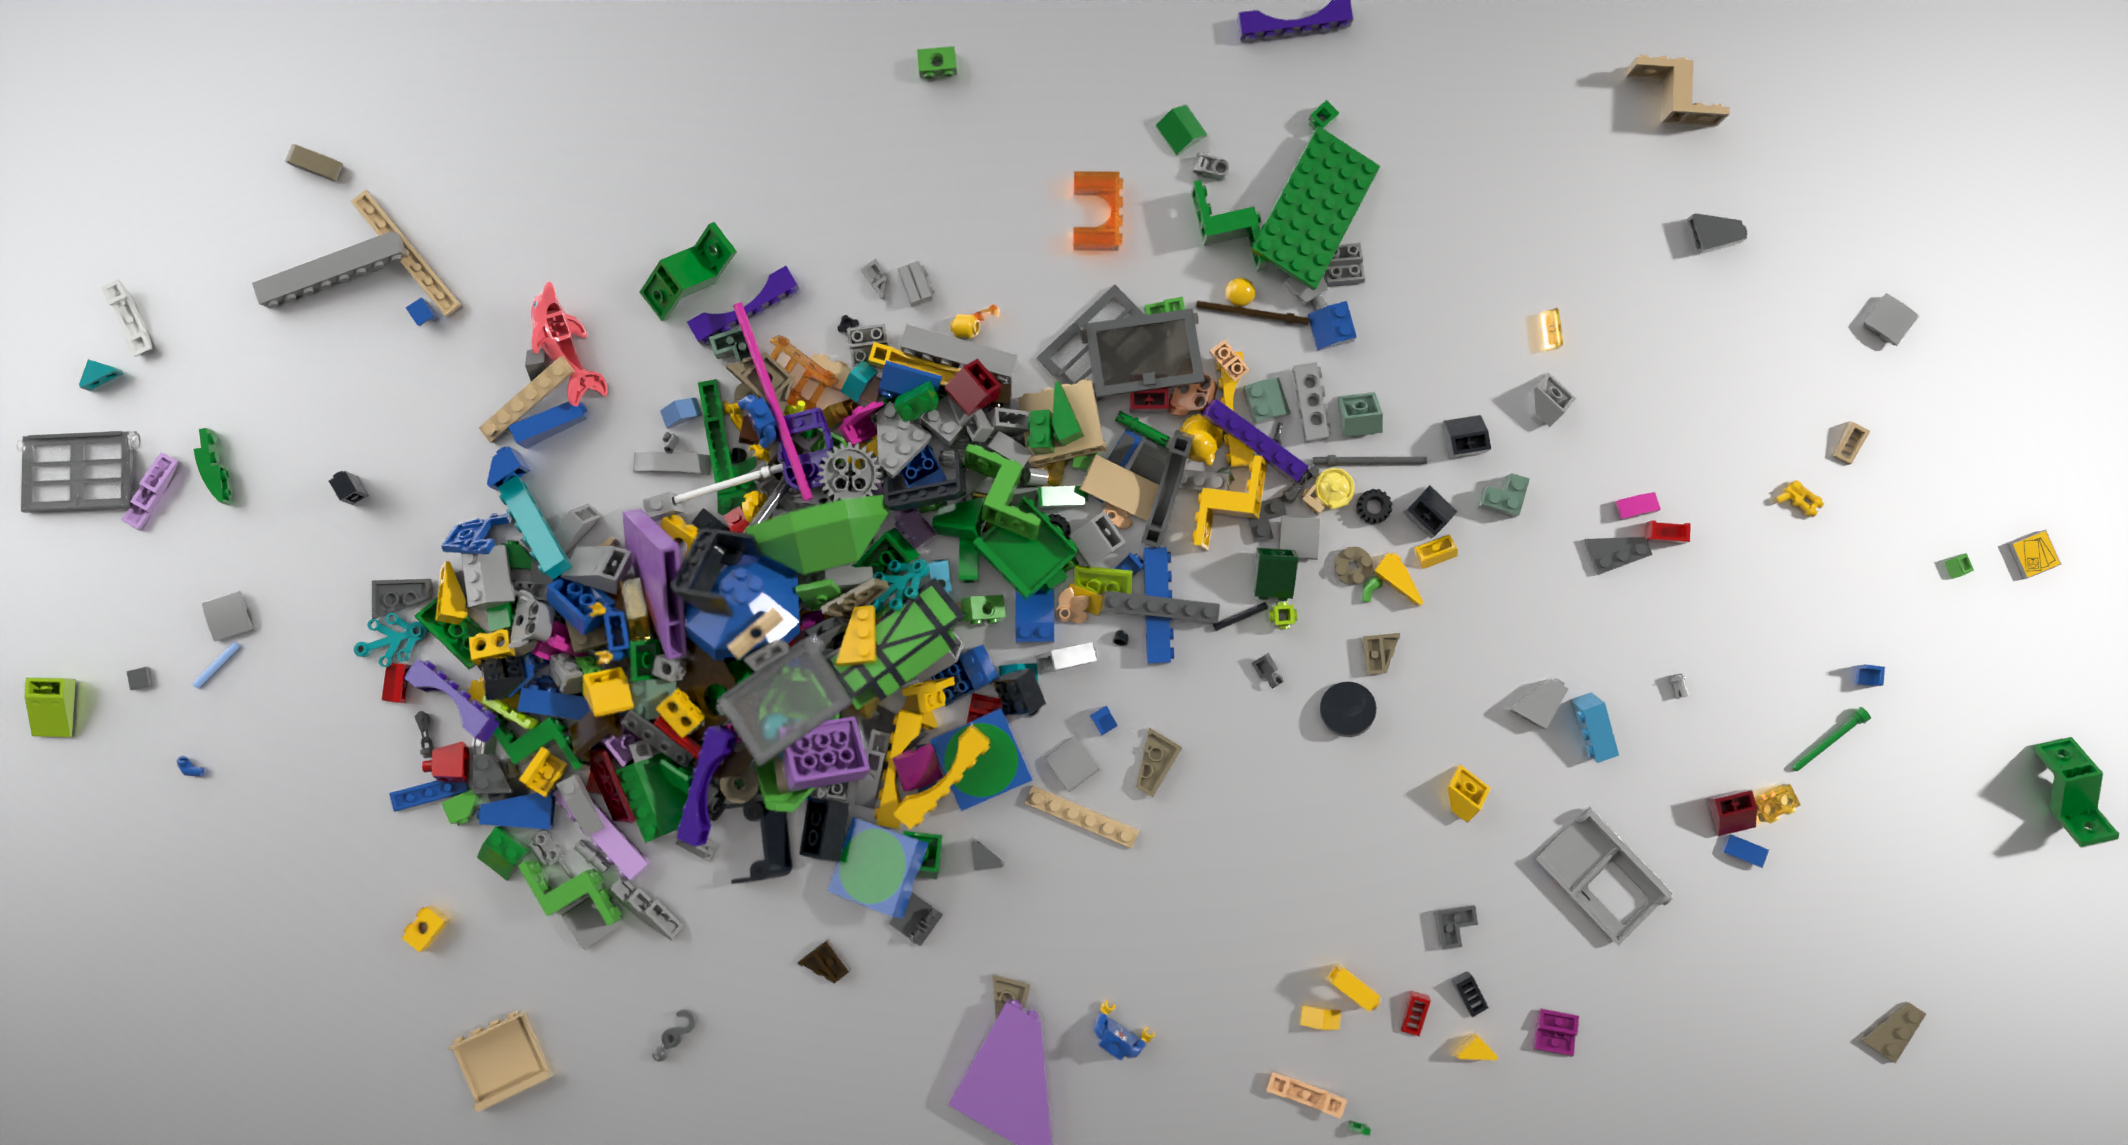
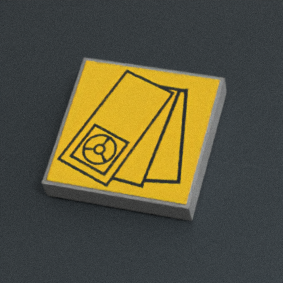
M2046 530L2008 544L2023 579H2028L2062 565Z

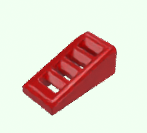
M1410 991L1400 1029L1401 1032L1420 1036L1431 1002L1428 995ZM1413 1007L1421 1009V1012L1412 1009ZM1410 1015L1419 1017V1020L1410 1018ZM1408 1022L1416 1024L1417 1028L1408 1026Z

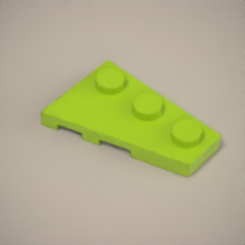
M1076 565L1074 568V585L1101 595L1104 591L1132 594L1133 571L1101 567L1089 568L1088 566Z
M484 695L481 703L486 705L485 708L487 710L501 713L503 718L520 724L519 726L530 731V729L535 728L541 723L498 699L486 701Z

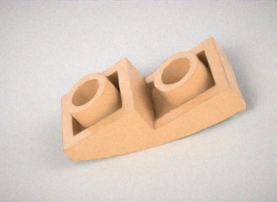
M1226 340L1221 341L1209 351L1234 382L1250 370Z

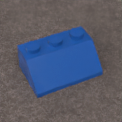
M886 361L878 393L887 399L897 398V396L928 381L932 383L938 393L942 376Z
M559 578L547 585V602L583 636L598 628L605 620L601 614L591 617L589 613H592L593 610L588 608V606L595 603H601L602 606L612 608L615 606V602L603 590L564 578Z

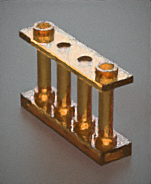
M778 335L771 338L770 342L776 347L770 356L775 361L782 351L791 357L784 368L789 374L797 363L806 369L795 388H791L787 403L797 407L798 401H804V411L817 408L816 403L827 385L832 387L838 384L840 380L835 377L834 373L825 370L798 350L786 337ZM813 374L821 382L811 398L807 400L801 396V391Z

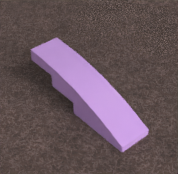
M162 452L159 454L139 482L141 487L131 499L132 508H129L121 519L123 522L141 531L164 494L179 463L177 460Z

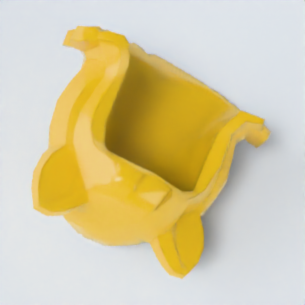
M1197 414V416L1192 415L1183 422V426L1179 430L1195 435L1188 458L1195 462L1204 461L1206 465L1211 466L1215 460V452L1222 446L1223 431L1204 419L1201 414Z

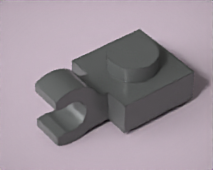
M1269 653L1252 662L1260 678L1266 677L1272 689L1284 682L1281 675L1275 673L1278 667Z

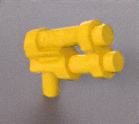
M1794 480L1787 485L1788 487L1784 489L1785 493L1775 497L1778 504L1788 499L1792 500V505L1795 507L1799 506L1808 517H1815L1818 513L1815 509L1817 507L1821 509L1825 504L1820 496H1816L1798 480ZM1807 497L1812 501L1811 505L1806 503L1803 498Z

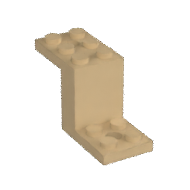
M1639 55L1626 69V77L1663 79L1662 123L1718 126L1730 114V107H1723L1722 104L1706 106L1704 103H1694L1692 105L1693 60H1687L1685 57L1668 59L1667 56L1650 58L1648 55Z

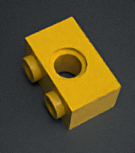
M432 905L422 907L416 914L417 919L413 923H409L403 930L405 934L402 936V939L419 953L429 947L450 920ZM422 923H425L428 927L426 933L421 930Z

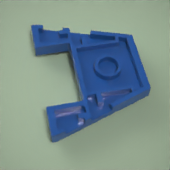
M508 512L499 516L493 513L486 520L477 518L457 524L441 544L443 552L489 554L495 543L493 538L484 540L483 538L487 536V532L492 526L508 524L512 521V518Z

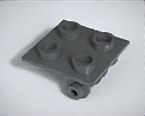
M912 892L903 918L893 917L889 924L908 937L912 943H916L921 947L943 914Z

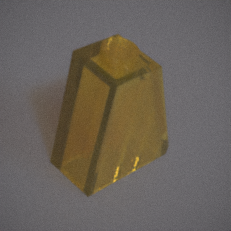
M640 578L620 581L630 640L650 638L648 614Z

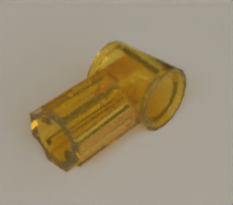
M1069 459L1050 463L1048 467L1046 466L1045 469L1048 471V482L1046 485L1051 487L1060 486L1064 476L1063 472Z

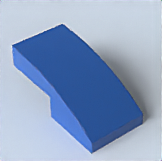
M1730 834L1724 853L1763 868L1769 850Z

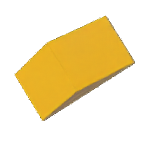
M1302 1005L1300 1025L1320 1030H1339L1341 1010Z
M1475 1033L1455 1051V1057L1458 1059L1498 1061V1056Z

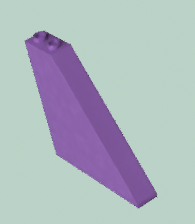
M642 509L623 511L625 548L631 551V564L666 658L672 659L686 656L683 599L676 595L672 588V582L680 569L679 545Z
M1007 999L948 1105L1016 1145H1053L1042 1018L1039 1017L1040 1014L1035 1010L1029 1009L1028 1011L1023 1008V1004L1019 1001Z

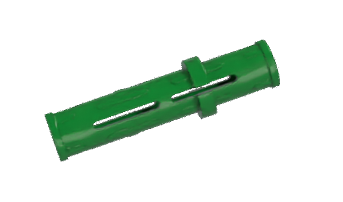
M1121 410L1119 411L1118 415L1120 417L1117 416L1114 420L1115 422L1117 421L1130 428L1131 432L1134 430L1165 448L1170 436L1140 422L1137 417L1133 418Z

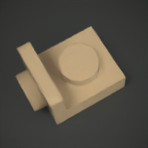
M1313 485L1311 488L1307 486L1301 494L1303 498L1300 502L1318 516L1325 507L1319 498L1310 496L1317 486Z

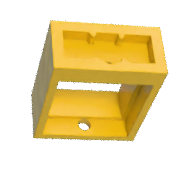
M1339 964L1335 966L1326 978L1368 1012L1371 1009L1374 1011L1380 1004V995Z

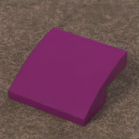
M929 743L914 752L907 750L893 758L902 789L905 792L924 787L943 778L934 748Z
M1540 1009L1533 1050L1573 1057L1575 1036L1578 1035L1579 1016Z

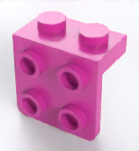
M874 401L864 408L859 406L852 411V415L842 420L843 423L838 427V430L847 445L851 442L853 447L857 443L861 444L872 440L877 435V429L871 418L885 406L883 401L879 403Z

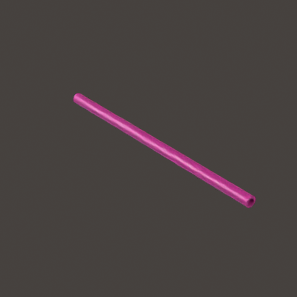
M742 302L733 305L771 412L775 418L804 502L812 500L813 496L745 309Z

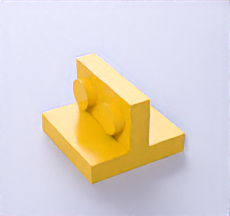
M954 677L923 681L922 683L919 682L903 688L902 692L903 696L917 694L920 713H927L945 706V694L942 689L955 685Z
M541 747L519 780L527 789L547 798L569 765L552 755L547 749Z

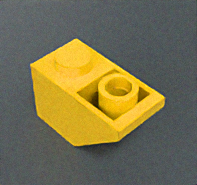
M907 696L902 709L920 712L917 696ZM933 711L924 713L922 727L932 731V728H938Z

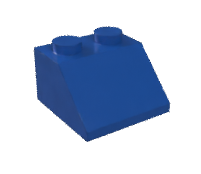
M1347 301L1328 305L1307 315L1317 351L1351 343L1357 338Z
M509 446L502 447L492 457L487 485L499 492L498 487L516 475L521 478L531 470L518 451Z

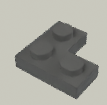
M1282 496L1262 501L1259 519L1248 518L1254 543L1274 538L1269 520L1287 515Z
M1475 905L1435 910L1441 949L1462 947L1459 927L1478 925Z

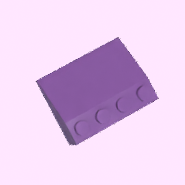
M855 716L828 720L782 751L784 771L790 791L861 780L870 771ZM796 727L780 728L781 740L795 731Z

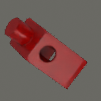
M458 742L434 749L432 751V760L422 762L423 772H432V776L442 782L468 783L469 746L464 742Z

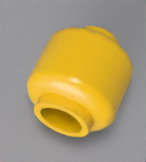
M957 314L950 323V330L954 332L956 338L973 339L979 333V320L974 315Z

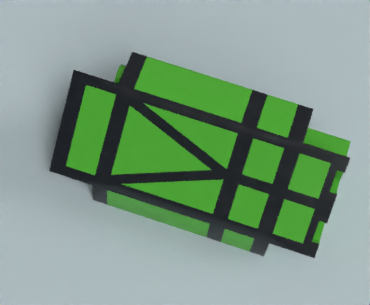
M935 577L918 589V596L915 599H909L904 594L903 607L899 611H894L888 603L879 613L875 614L876 663L837 667L836 661L845 635L836 641L839 647L825 657L853 700L852 704L857 710L876 696L880 701L884 700L957 646L954 641L956 636L949 628L966 616Z

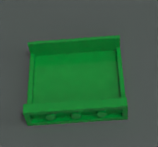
M1022 496V501L1015 507L1021 512L1034 514L1038 519H1041L1036 540L1032 541L994 525L981 538L977 537L973 541V547L1027 601L1077 555V545L1071 539L1067 540L1063 536L1064 532L1059 526L1052 525L1049 516L1043 511L1040 512L1036 508V503L1031 498L1027 499L1025 496Z

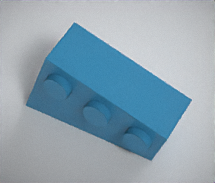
M1592 692L1570 699L1581 735L1587 746L1585 749L1588 757L1599 763L1619 756L1605 702Z

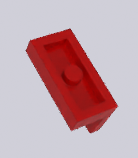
M392 663L391 666L386 667L382 701L406 702L408 681L404 676L409 671L411 665Z

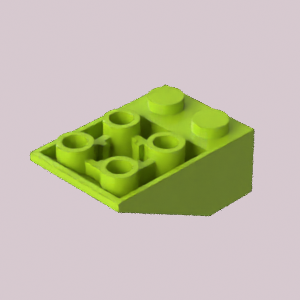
M26 677L24 697L32 736L72 737L76 679Z

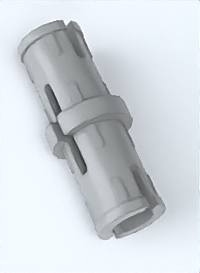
M582 839L573 848L586 859L585 862L591 863L602 874L611 866L610 863L599 855L597 850H593Z

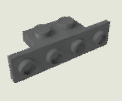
M629 710L620 724L686 768L694 756L654 724L655 721L652 719L645 720L632 710Z

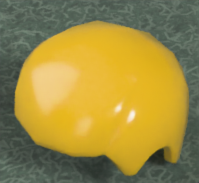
M1235 278L1228 282L1225 294L1227 300L1235 306H1247L1256 296V290L1248 279Z

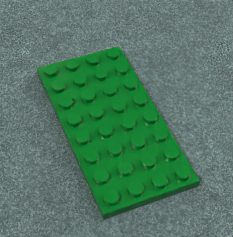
M1317 126L1250 251L1314 291L1317 289L1380 165L1325 129Z

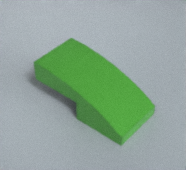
M1183 296L1144 305L1145 315L1185 310Z

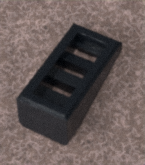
M1465 972L1451 980L1472 1018L1489 1008L1473 975L1469 972ZM1471 987L1473 988L1472 990L1468 991L1467 993H1464V991L1468 990L1469 988H1471ZM1477 995L1476 997L1468 1001L1470 997ZM1479 1001L1481 1002L1479 1005L1475 1006L1474 1008L1471 1007L1473 1004H1475V1003H1477V1002H1479Z

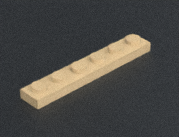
M560 356L482 424L479 429L490 443H494L509 430V425L518 422L572 375L575 370L564 356Z
M1033 785L1025 802L1027 805L1129 848L1133 847L1139 830Z

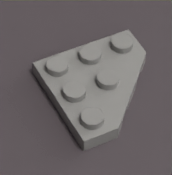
M889 402L877 413L878 464L881 465L880 468L894 478L933 438L931 434L914 420L903 422L892 402Z

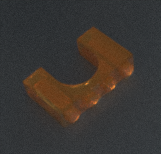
M1074 171V195H1096L1102 197L1109 204L1111 214L1109 219L1100 226L1073 227V250L1118 251L1119 245H1122L1123 234L1119 233V226H1123V215H1119V208H1123V196H1119V189H1123V178H1119V172Z

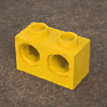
M500 629L494 631V633H479L475 637L469 638L471 660L478 666L481 665V660L488 658L515 656L514 648H508L511 642V633L508 630ZM501 641H505L503 646L498 647ZM486 645L484 650L479 651L481 646Z
M679 688L665 698L656 708L682 738L704 719L701 710L695 707L688 696L681 692Z

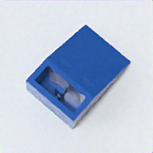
M929 444L900 471L908 488L947 481Z
M980 645L961 654L956 663L935 674L931 679L954 677L955 685L942 689L945 694L946 707L993 683L992 680L999 677L984 645Z

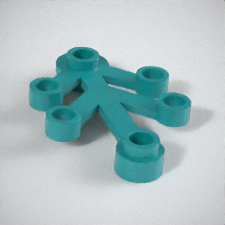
M918 559L913 564H903L897 560H892L888 565L889 569L893 573H898L899 571L908 572L904 576L884 575L882 572L874 574L875 579L881 577L880 580L892 584L889 589L868 605L875 607V614L882 610L883 601L895 592V598L891 599L889 606L894 611H899L903 607L904 594L909 599H915L918 596L920 580L929 573V565L924 559ZM912 580L911 586L907 587V583Z
M389 613L386 616L387 623L391 625L397 624L406 631L398 633L381 624L379 620L371 619L368 621V628L372 631H379L388 637L370 643L358 642L354 646V653L359 657H367L371 654L372 650L390 645L385 655L381 656L378 661L380 666L389 667L401 641L408 639L404 649L397 653V658L400 661H408L416 642L426 637L427 629L418 621L409 623L399 618L397 614ZM394 615L395 621L391 622L390 617ZM375 621L377 626L373 629L372 623ZM418 627L420 631L416 635L414 629ZM360 646L364 647V651L362 653L359 652ZM403 652H406L407 654L405 659H402L401 654ZM384 658L388 659V663L386 665L383 664Z

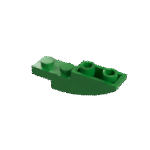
M199 429L201 448L193 450L201 478L219 503L230 505V499L232 498V492L228 486L230 474L225 466L218 464L220 456L216 451L217 435L211 429Z

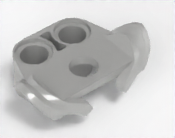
M520 590L511 633V642L508 648L523 646L531 638L543 642L547 641L552 632L555 609L552 606L536 601L531 593ZM521 617H523V622L521 625H519V621Z

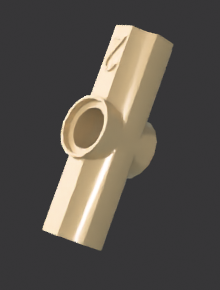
M773 606L727 647L739 659L758 642L762 641L767 634L785 619ZM757 627L761 629L762 635L758 638L752 637L750 634L752 628Z

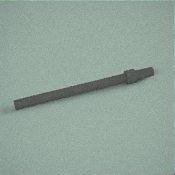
M1327 455V457H1312V464H1327V466H1336V464H1427V457H1336V455Z

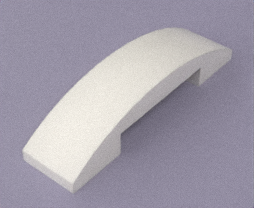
M116 280L102 286V292L108 304L113 307L127 336L125 340L133 356L136 357L153 349L140 313L121 281Z

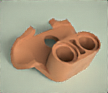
M1191 359L1183 361L1176 376L1193 374ZM1203 372L1205 382L1189 385L1187 393H1180L1181 386L1175 387L1173 394L1169 396V413L1185 416L1190 411H1198L1202 414L1210 401L1215 399L1217 392L1216 382ZM1210 382L1209 387L1203 389L1204 384ZM1205 400L1204 405L1198 407L1199 402Z

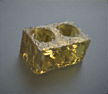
M1782 784L1755 798L1757 816L1760 822H1768V824L1779 820L1778 816L1784 813L1788 815L1795 812L1796 807L1801 805L1790 784ZM1784 795L1788 799L1786 805H1783L1781 801ZM1766 804H1769L1771 808L1768 814L1764 810Z

